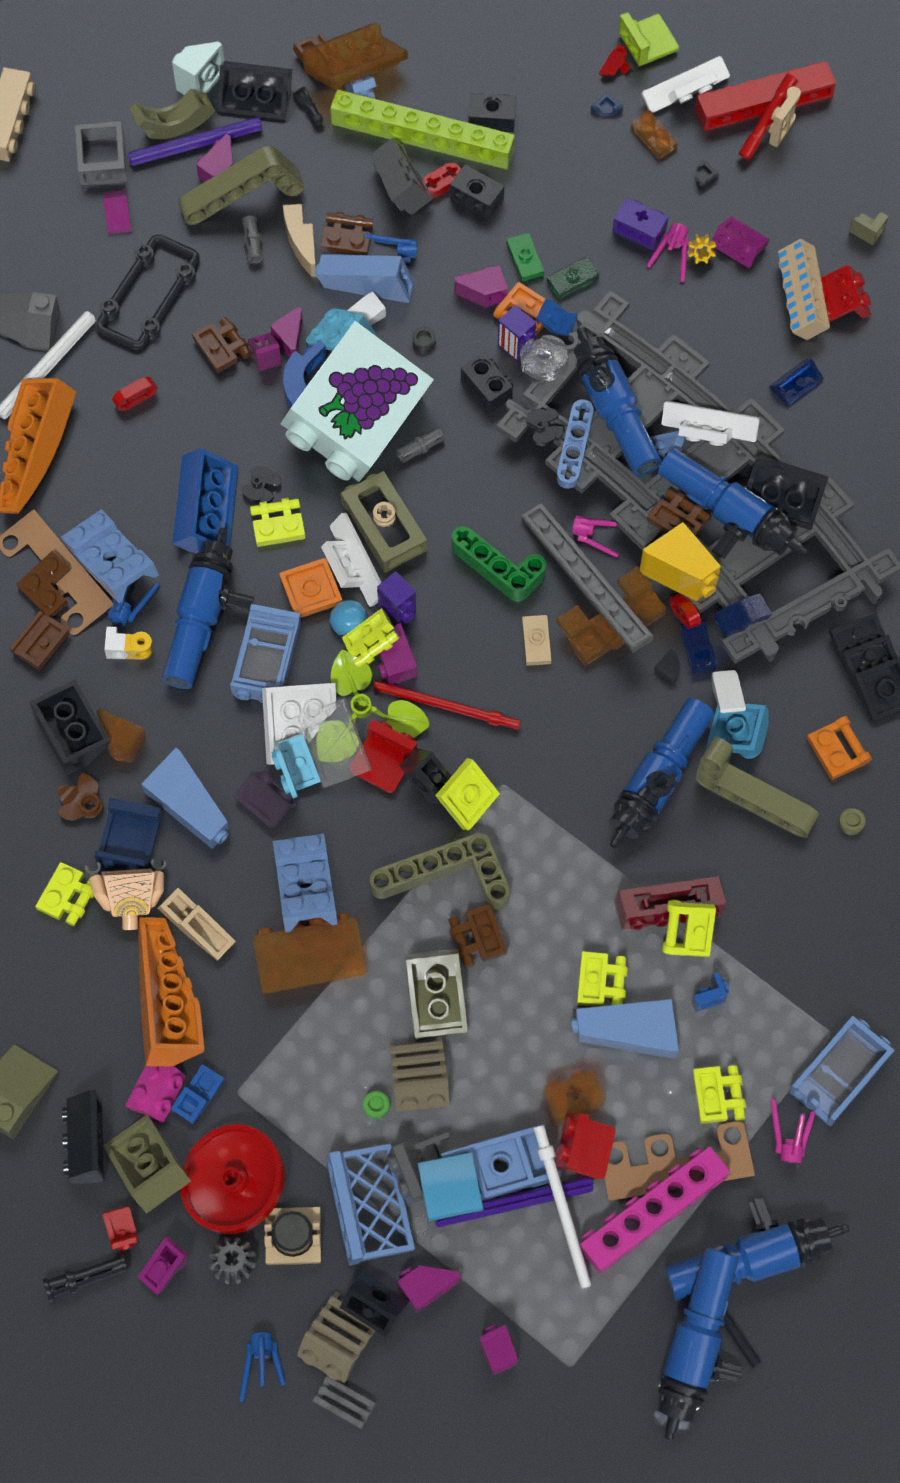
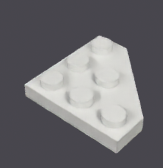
M335 683L262 688L267 764H274L271 753L275 751L274 743L303 733L306 743L311 742L321 729V725L326 718L331 716L337 709Z

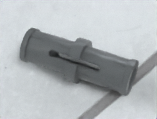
M249 215L242 219L245 232L243 242L247 247L248 262L257 264L263 260L261 252L262 237L258 232L257 217Z
M436 427L421 437L418 435L413 438L412 442L396 450L397 456L404 464L421 453L422 455L427 453L428 449L434 445L445 441L444 434L439 427Z

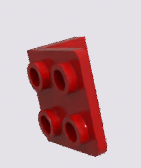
M848 264L821 277L829 322L851 311H855L862 318L872 315L869 308L872 304L867 292L864 291L863 285H865V280L861 272L857 273Z
M372 719L367 727L368 737L350 765V772L388 793H393L405 775L399 765L417 748V742L408 733L402 732L401 734L393 730L392 726L384 721L377 722Z
M566 1113L556 1154V1167L591 1178L604 1179L615 1137V1128L589 1120V1115Z

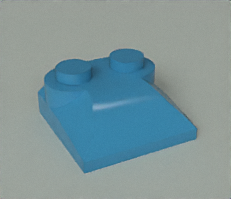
M717 704L706 747H708L713 737H718L732 745V753H739L746 759L755 758L763 749L768 730V708L766 705L745 704V711L720 713Z

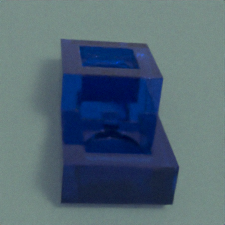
M759 593L718 611L713 617L726 637L745 631L751 624L769 619L773 613Z
M701 622L700 625L691 629L686 628L685 625L681 626V636L692 674L717 669L713 645L710 644L706 622Z

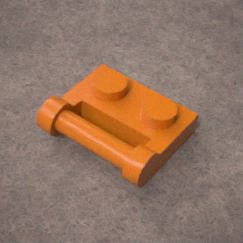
M518 282L498 305L493 316L500 319L508 312L507 310L510 307L512 308L516 305L536 322L537 337L543 326L536 321V317L545 298Z
M843 716L835 722L808 734L806 738L831 781L872 760L868 751L865 752L850 727L851 722L847 716ZM842 731L857 756L855 759H850L835 734L836 732Z

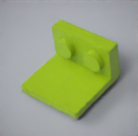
M629 12L620 15L618 33L638 66L679 50V45L659 14L639 22L635 19L633 20Z

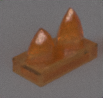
M645 110L641 117L631 123V128L659 159L677 148L678 142L658 121L651 110Z

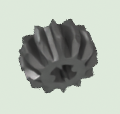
M226 1237L224 1239L226 1246L223 1247L221 1244L216 1243L215 1247L219 1253H210V1258L216 1260L210 1264V1269L218 1270L215 1274L217 1279L225 1275V1284H230L232 1277L235 1278L237 1284H240L241 1279L239 1275L243 1274L248 1279L251 1275L246 1268L255 1269L256 1264L249 1260L255 1258L256 1255L254 1251L247 1252L250 1248L249 1242L244 1243L240 1247V1237L235 1238L234 1244H231L229 1237ZM231 1255L233 1258L237 1255L238 1264L235 1266L232 1263L231 1266H228L227 1258Z

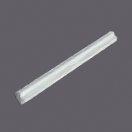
M88 311L84 312L23 379H43L94 324V315ZM21 382L1 402L0 417L2 419H7L12 413Z

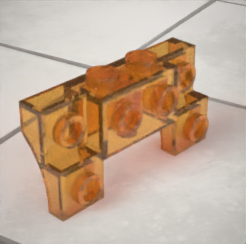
M638 567L617 580V584L626 595L623 598L624 602L645 627L665 615V605L653 592L652 584L640 572ZM575 606L557 618V624L565 633L577 657L584 666L609 650H616L624 644L601 614L588 620L580 608Z

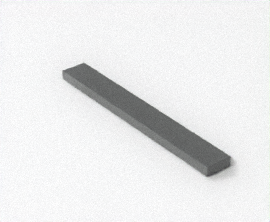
M542 503L521 515L523 522L632 653L654 640L650 631Z

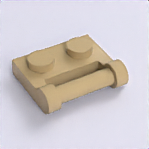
M790 87L787 90V99L781 107L777 106L772 114L771 119L774 121L769 129L771 134L769 144L778 147L795 122V107L801 95L799 88Z

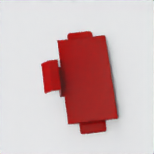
M617 45L616 49L611 51L599 71L600 75L614 76L618 68H620L622 74L627 73L631 65H627L624 59L628 51L624 50L625 46Z

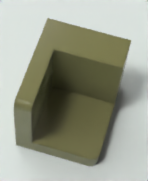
M882 212L879 213L875 220L865 214H861L859 217L855 216L852 219L849 232L874 245L885 230L889 216Z

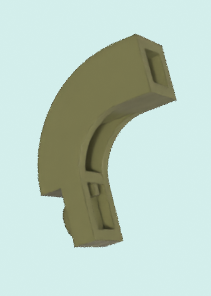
M190 89L179 101L165 108L155 109L135 103L130 108L135 124L139 128L145 129L148 138L153 139L173 138L187 133L200 126L215 112L207 94Z

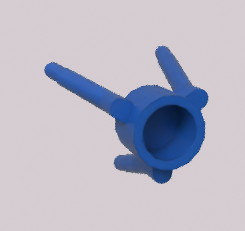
M364 234L365 238L373 239L375 242L397 245V256H402L404 263H410V258H416V239H399L375 234Z
M155 583L133 611L130 610L131 605L124 602L130 586L128 585L122 602L118 603L112 598L114 604L109 609L107 618L120 626H125L127 621L133 623L137 613L155 593L160 583Z
M262 1332L250 1335V1344H246L247 1355L240 1389V1402L245 1400L253 1354L254 1358L258 1359L260 1386L265 1385V1359L270 1358V1353L273 1357L280 1384L285 1385L286 1383L277 1352V1342H272L271 1333Z

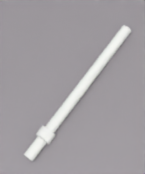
M544 1125L533 1128L539 1146L537 1152L540 1161L543 1160L580 1287L586 1288L591 1286V1282L553 1158L556 1156L553 1145L550 1146Z

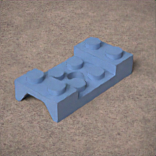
M102 509L61 536L70 553L118 603L123 601L127 586L141 576L145 575L153 578L159 576L154 562L141 549L138 550L117 529L114 521ZM112 556H117L113 561H106Z
M324 833L273 841L285 932H291L301 920L320 917L331 925H338ZM305 883L311 884V886L308 888L299 887L300 885Z
M535 1127L441 1153L439 1157L441 1159L472 1152L481 1201L530 1186L534 1188L549 1183L543 1160L540 1161L537 1152L539 1146L533 1129ZM497 1159L504 1160L508 1165L507 1171L503 1173L497 1172L493 1167V1162ZM557 1168V1171H558V1174H559V1178H560L561 1174H560L559 1169Z

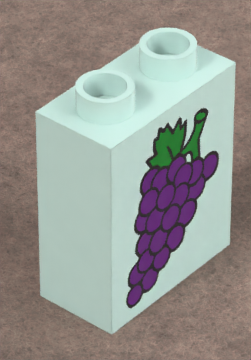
M354 321L280 424L288 429L285 435L294 446L304 451H309L313 448L326 457L325 465L335 476L343 480H349L353 477L360 482L434 379L358 322Z

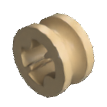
M388 502L378 503L373 510L374 522L380 527L392 525L396 518L393 505ZM382 511H387V518H382Z

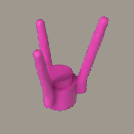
M680 223L672 224L669 232L664 234L663 240L647 263V267L650 268L666 243H668V250L670 251L672 248L682 246L680 282L685 281L688 241H690L686 238L688 229L685 225Z
M576 515L572 533L579 535L578 541L585 542L617 558L619 556L617 552L588 538V535L593 536L595 525L616 527L617 523L612 522L610 519H596Z
M772 1098L771 1110L776 1139L775 1153L781 1154L780 1161L802 1163L815 1111L810 1112L804 1132L805 1115L800 1114L795 1140L785 1139V1144H782L776 1099Z

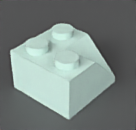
M212 42L186 46L181 53L176 54L172 65L176 90L185 95L190 89L205 94L210 91L219 80L220 65L224 62L222 43Z

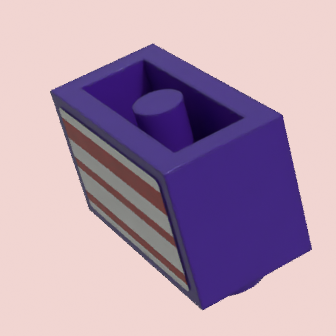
M514 305L499 319L498 346L518 362L524 356H530L535 349L536 322Z

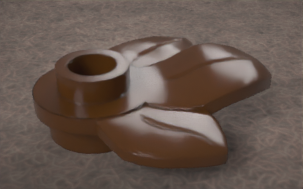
M81 773L77 786H59L57 788L58 796L64 805L59 809L58 815L70 821L81 817L94 818L98 816L103 810V802L100 796H98L99 787L97 782L88 774ZM88 804H95V807L93 809H86V806Z

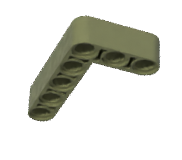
M265 146L180 197L178 203L185 222L189 225H194L202 222L268 181L288 196L300 194L305 189V185L298 167L275 147Z
M713 737L700 759L696 781L703 787L799 837H807L819 816L817 810L730 765L729 762L733 751L732 745L724 739Z
M480 833L379 868L372 872L369 879L370 890L373 896L384 899L472 867L486 903L490 904L492 909L501 910L505 908L509 902L510 895L508 883L492 844L486 835ZM475 845H482L485 847V851L478 853L472 848ZM455 853L460 855L461 859L451 861L448 856ZM432 862L437 867L433 870H427L424 868V865ZM485 868H492L495 873L487 876L481 871ZM403 871H409L413 874L409 879H403L399 875ZM378 880H385L388 882V885L384 888H379L375 886V883ZM494 891H501L505 896L501 899H495L491 894Z

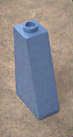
M321 254L320 262L317 264L315 271L316 277L324 288L360 295L374 292L378 298L410 303L415 284L401 256Z
M175 748L141 784L143 791L213 849L216 844H222L228 837V822L181 751Z
M672 999L576 1009L575 1018H571L572 1033L577 1034L578 1042L667 1058H677L679 1048Z

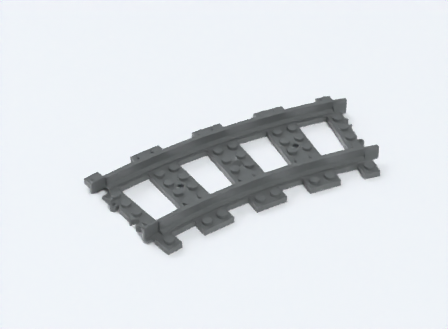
M609 291L597 305L593 314L587 310H583L578 314V329L584 328L589 338L601 337L606 346L637 368L627 380L637 398L635 407L640 409V418L646 429L663 414L666 401L675 402L679 400L682 404L759 417L758 437L755 442L732 438L727 444L715 446L711 445L707 440L700 439L683 454L718 477L724 476L727 478V481L747 464L753 467L758 455L786 463L770 447V445L784 435L785 429L752 398L733 412L699 383L697 379L709 368L710 362L673 334L663 345L656 349L618 322L629 308V302L612 291ZM577 330L576 332L569 333L568 339L573 342L572 345L560 343V351L547 365V373L543 369L535 370L534 382L523 393V397L532 403L531 408L527 411L510 399L506 402L508 412L497 424L496 430L515 443L529 427H532L526 423L527 414L538 409L546 410L547 405L577 371V359L573 352L575 347L581 343ZM594 411L579 481L574 488L582 494L598 478L616 493L624 502L609 514V519L612 522H616L617 526L643 551L644 548L666 534L649 523L647 516L661 499L670 504L671 501L665 497L669 489L676 493L681 492L686 495L687 500L695 505L697 503L690 500L686 492L658 474L646 484L633 475L629 469L617 460L623 452L613 432L607 429V421L600 419L597 411ZM560 414L557 419L548 423V427L562 426L564 428L563 436L560 440L557 441L555 439L553 442L558 448L545 460V465L555 473L558 470L569 422ZM573 429L571 431L572 436L580 438L585 434L581 429ZM576 450L566 452V456L570 459H576L580 456ZM567 467L565 479L570 478L572 467ZM824 469L818 473L828 476L829 479L812 530L793 525L798 528L794 540L802 544L815 535L844 573L765 617L741 588V585L792 550L788 548L782 555H778L772 550L764 551L758 545H753L752 539L746 537L743 542L737 541L726 558L723 559L713 552V549L721 539L707 547L696 536L720 564L721 568L716 591L707 598L703 596L698 601L687 596L685 597L694 604L699 614L716 602H719L739 628V631L723 639L721 645L734 664L759 650L763 652L769 662H772L779 649L776 641L786 635L794 636L796 629L793 627L794 624L799 623L804 629H807L809 622L829 612L832 604L835 610L843 611L847 604L846 599L851 600L860 595L862 591H864L872 604H876L882 594L879 583L900 572V562L890 548L868 559L837 519L853 509L854 503ZM681 507L678 508L680 511H682V512L685 513V514H688V513H689L688 511H686L685 509H683V508H681Z

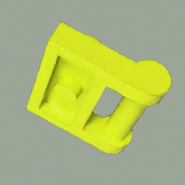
M678 900L668 901L667 911L669 912L666 941L663 942L662 952L670 955L710 957L716 913L715 905L683 903ZM687 914L683 944L676 943L679 915Z

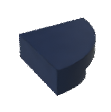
M606 92L591 105V111L602 116H612L622 112L623 105Z

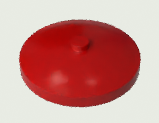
M242 1124L222 1126L203 1136L189 1152L183 1168L191 1182L181 1188L180 1191L185 1208L200 1225L222 1234L244 1232L260 1224L276 1207L285 1182L284 1161L276 1144L260 1130Z

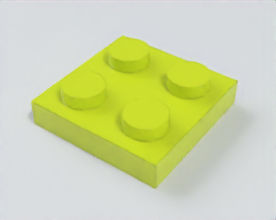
M467 758L435 796L463 830L469 831L500 793L475 761Z

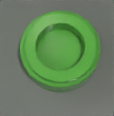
M372 1091L365 1096L363 1110L369 1118L381 1119L388 1114L390 1101L386 1094L380 1091Z

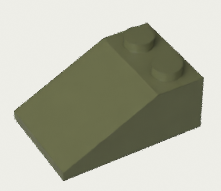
M459 949L406 954L415 1038L468 1032Z
M15 1044L0 1059V1132L13 1140L59 1073L56 1069Z
M145 1115L103 1145L131 1196L146 1214L191 1182L182 1164L148 1115Z

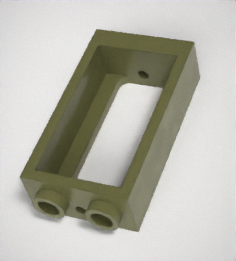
M384 471L378 474H371L365 481L357 485H349L341 492V504L384 573L427 551L426 537ZM379 489L387 502L395 508L396 516L410 537L395 547L387 545L360 502V499Z

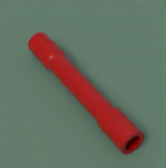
M787 73L783 78L767 109L738 152L742 158L750 160L760 145L762 137L773 121L771 117L777 106H782L787 99V90L790 87H795L798 79L793 75Z

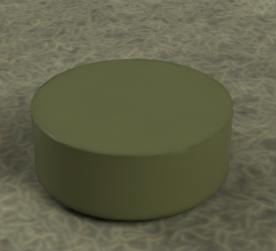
M856 808L844 810L839 818L840 829L848 835L859 834L866 823L864 814Z

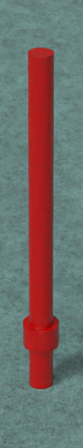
M378 680L374 684V690L485 720L493 726L499 727V725H503L517 730L520 728L521 720L502 715L503 712L486 711Z

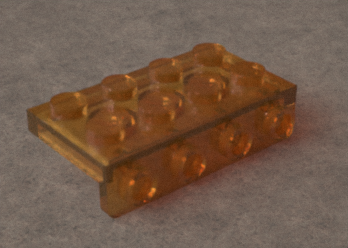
M376 22L309 47L302 53L304 72L332 89L340 88L343 84L351 81H358L363 76L378 73L381 69L398 65L401 61L408 59V51L382 36L380 24Z
M350 913L337 915L338 925H331L322 918L309 920V926L299 927V923H297L291 932H285L284 925V930L273 932V927L257 930L258 935L252 937L263 994L367 975L357 917L351 918Z

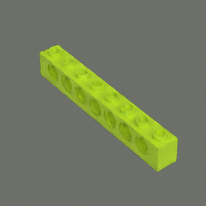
M338 89L331 105L332 125L387 139L394 138L398 142L507 170L514 153L515 135Z

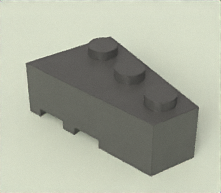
M391 138L371 154L374 161L373 166L380 174L391 201L401 211L405 210L413 215L433 199L432 194L404 146L397 140Z

